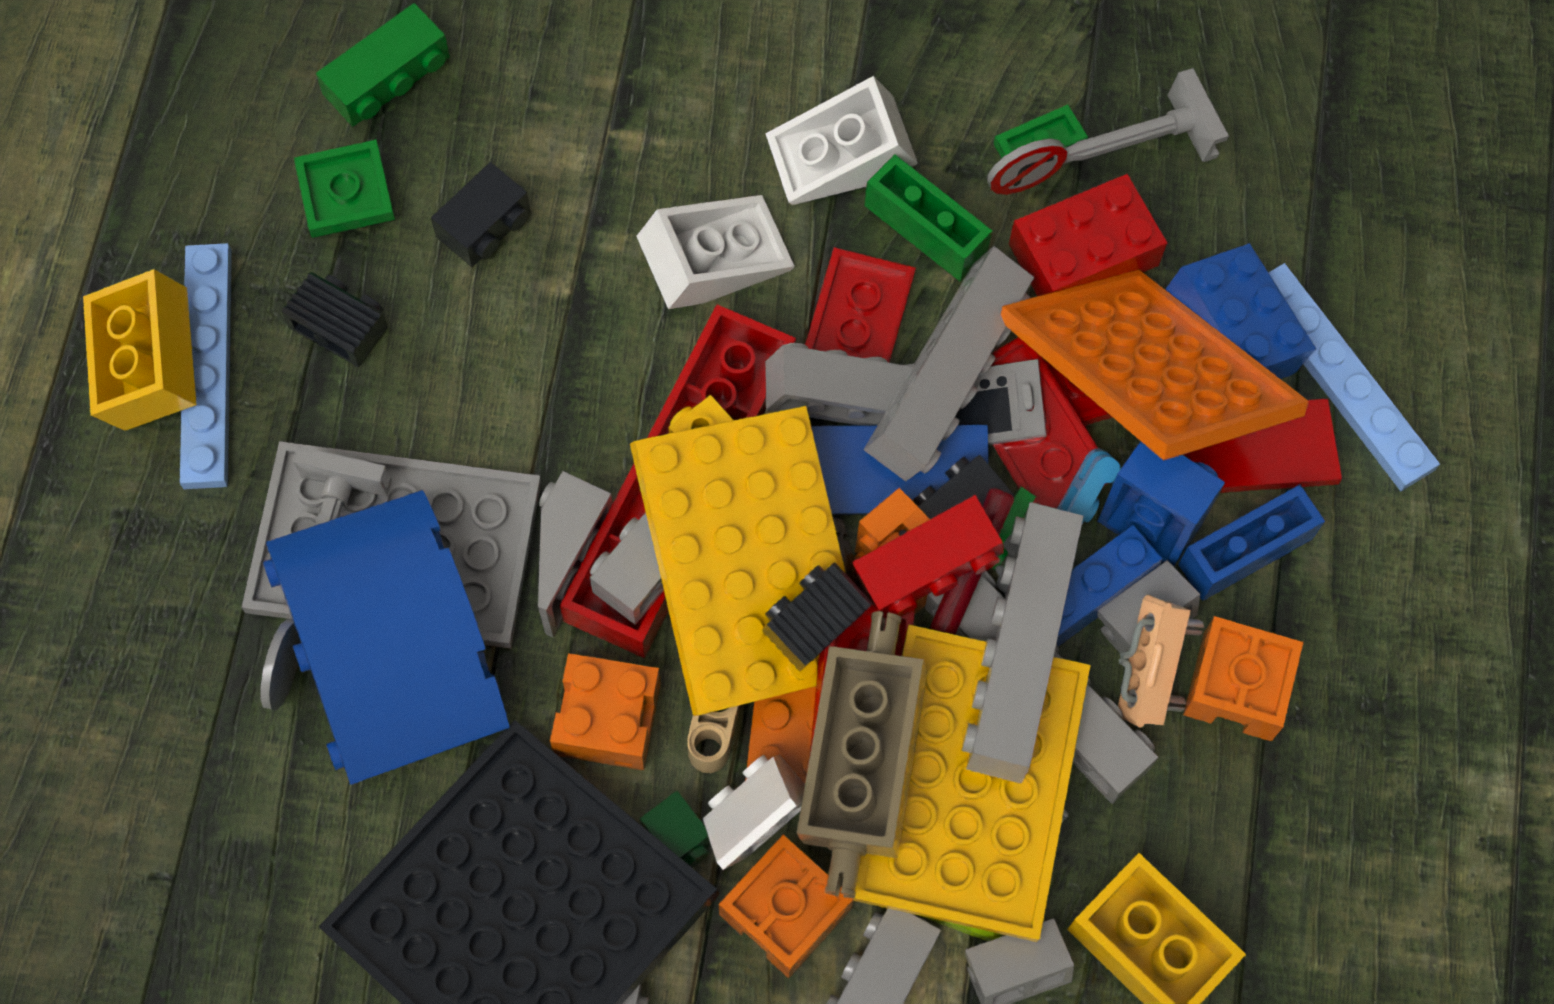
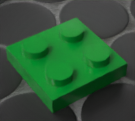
M377 140L294 157L306 219L312 238L395 220Z

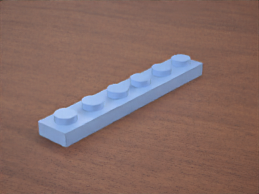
M228 243L185 246L184 286L187 287L197 405L181 410L180 485L183 489L228 487L232 251Z
M1284 263L1268 272L1316 347V350L1303 363L1397 488L1403 491L1434 472L1440 463Z

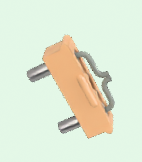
M1146 595L1142 600L1131 647L1127 652H1121V658L1119 659V664L1125 667L1118 708L1123 715L1121 719L1140 728L1144 724L1164 725L1167 711L1182 712L1185 707L1179 705H1186L1184 697L1171 695L1185 634L1198 636L1203 631L1195 627L1204 628L1201 620L1189 618L1191 610L1151 595Z

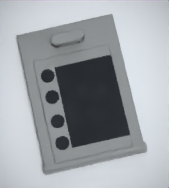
M1039 360L990 366L983 376L977 377L973 385L978 389L974 397L963 409L959 408L955 415L959 419L958 425H988V445L1047 437Z

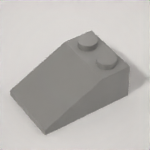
M562 471L556 484L550 482L546 486L539 502V506L542 508L538 608L545 634L550 637L555 636L563 621L560 604L613 504L611 493Z

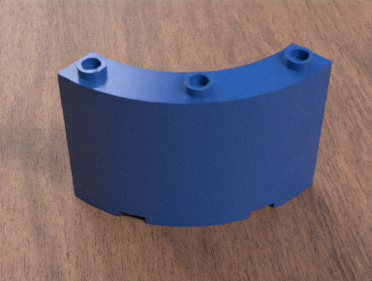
M423 490L266 542L271 559L264 561L263 565L271 588L281 586L301 642L293 645L301 672L311 670L335 740L326 744L334 769L338 770L344 767L350 785L510 728L495 676L491 675L482 651L486 648L449 547L444 548L439 532V523Z

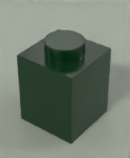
M675 791L640 818L641 826L690 867H695L710 853L707 847L711 843L706 827L678 791Z

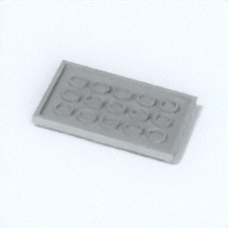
M279 441L241 607L245 613L285 619L290 617V611L281 586L271 588L263 562L271 559L266 545L267 541L316 525L323 503L321 494L325 483L300 476L293 461L298 446L386 466L384 476L390 477L392 480L387 497L351 489L347 505L342 506L339 518L423 490L439 523V532L444 548L449 547L484 645L511 649L542 483L539 475Z

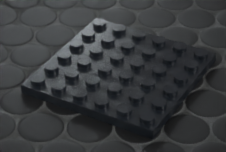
M514 720L509 725L510 728L502 732L319 925V928L401 1004H623L720 894L716 887Z

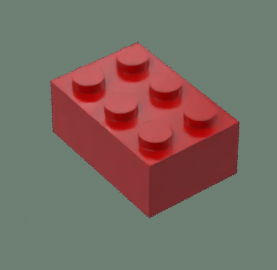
M1128 174L1015 220L1009 240V246L1020 266L1034 277L1031 286L1037 297L1135 270L1146 272L1159 266L1167 245L1166 239Z

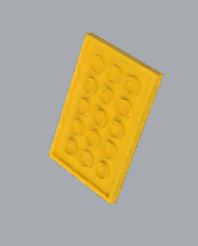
M803 406L636 440L630 443L693 716L815 687L819 655L800 672L762 631L767 623L770 622L765 613L784 596L793 601L804 590L799 585V582L816 566L820 565L826 570L835 562L846 574L807 407Z
M909 625L902 656L924 659L927 679L898 858L872 854L861 856L854 901L1038 942L1042 930L1090 665L1053 657L1030 768L1022 784L966 770L970 753L962 751V745L968 723L977 724L979 710L971 708L978 680L984 682L987 680L989 667L981 666L986 642Z

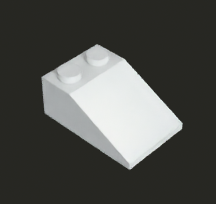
M874 76L766 133L788 202L791 205L866 187L867 181L894 154L911 167L918 164L895 99Z
M762 195L657 209L636 236L668 309L704 304L789 272L795 267Z
M762 755L743 771L747 780L736 790L733 791L728 785L708 802V805L713 810L703 820L716 861L723 870L749 857L801 811L805 784L781 755L773 756L770 760Z

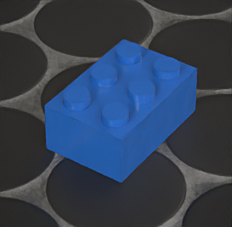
M1250 243L1181 267L1165 289L1280 379L1295 374L1316 350L1313 342Z
M1140 441L1118 472L1098 522L1117 535H1120L1134 525L1161 556L1162 560L1160 563L1163 564L1165 561H1168L1174 567L1199 532L1225 482L1219 479L1217 473L1204 463H1194L1184 455L1162 460Z

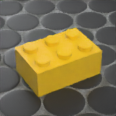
M153 269L83 296L91 416L126 431L197 405L186 286Z
M1140 853L1099 893L1067 929L1143 1004H1201L1246 955Z

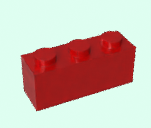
M974 495L852 563L877 611L884 613L883 618L887 617L888 612L902 617L918 606L917 600L931 592L936 597L952 590L959 584L957 578L972 570L975 574L989 570L1000 561L998 556L1004 553L1001 538L978 498Z

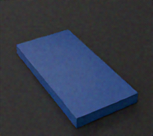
M957 425L953 433L945 441L941 440L937 450L941 452V455L935 465L926 474L919 471L907 481H904L863 450L877 426L811 427L832 515H867L898 488L911 500L930 485L937 491L950 480L945 475V472L964 456L971 462L980 454L988 464V425Z

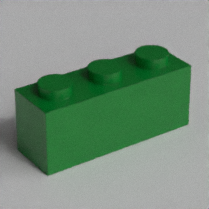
M413 3L316 72L322 94L346 121L354 127L362 120H368L375 116L380 108L395 96L407 93L413 86V83L424 75L440 69L450 57L446 37L427 15Z
M894 154L867 181L864 206L959 282L965 278L972 265L988 252L992 230Z

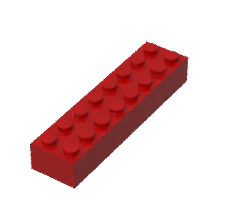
M716 304L647 438L669 434L668 427L671 426L670 422L679 411L688 406L693 409L710 395L733 420L764 415L766 410L765 361L783 344L796 343V338ZM633 464L566 592L560 608L565 623L645 658L669 611L664 591L635 625L592 592L590 581L592 576L590 570L598 557L606 551L611 554L621 542L619 536L627 523L635 517L640 519L645 514L635 464Z

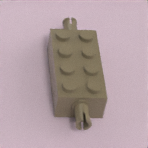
M881 611L872 613L867 651L829 646L797 835L803 844L827 847L833 851L825 893L838 897L842 878L841 894H844L843 897H856L855 889L861 856L872 854L898 858L927 670L924 659L894 655L899 624H901L902 618L889 612L887 614L885 631L886 619L883 618L884 613Z

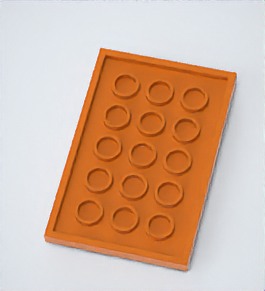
M1140 270L1002 306L1001 316L1006 327L1162 460L1174 458L1305 416L1308 405L1306 398Z

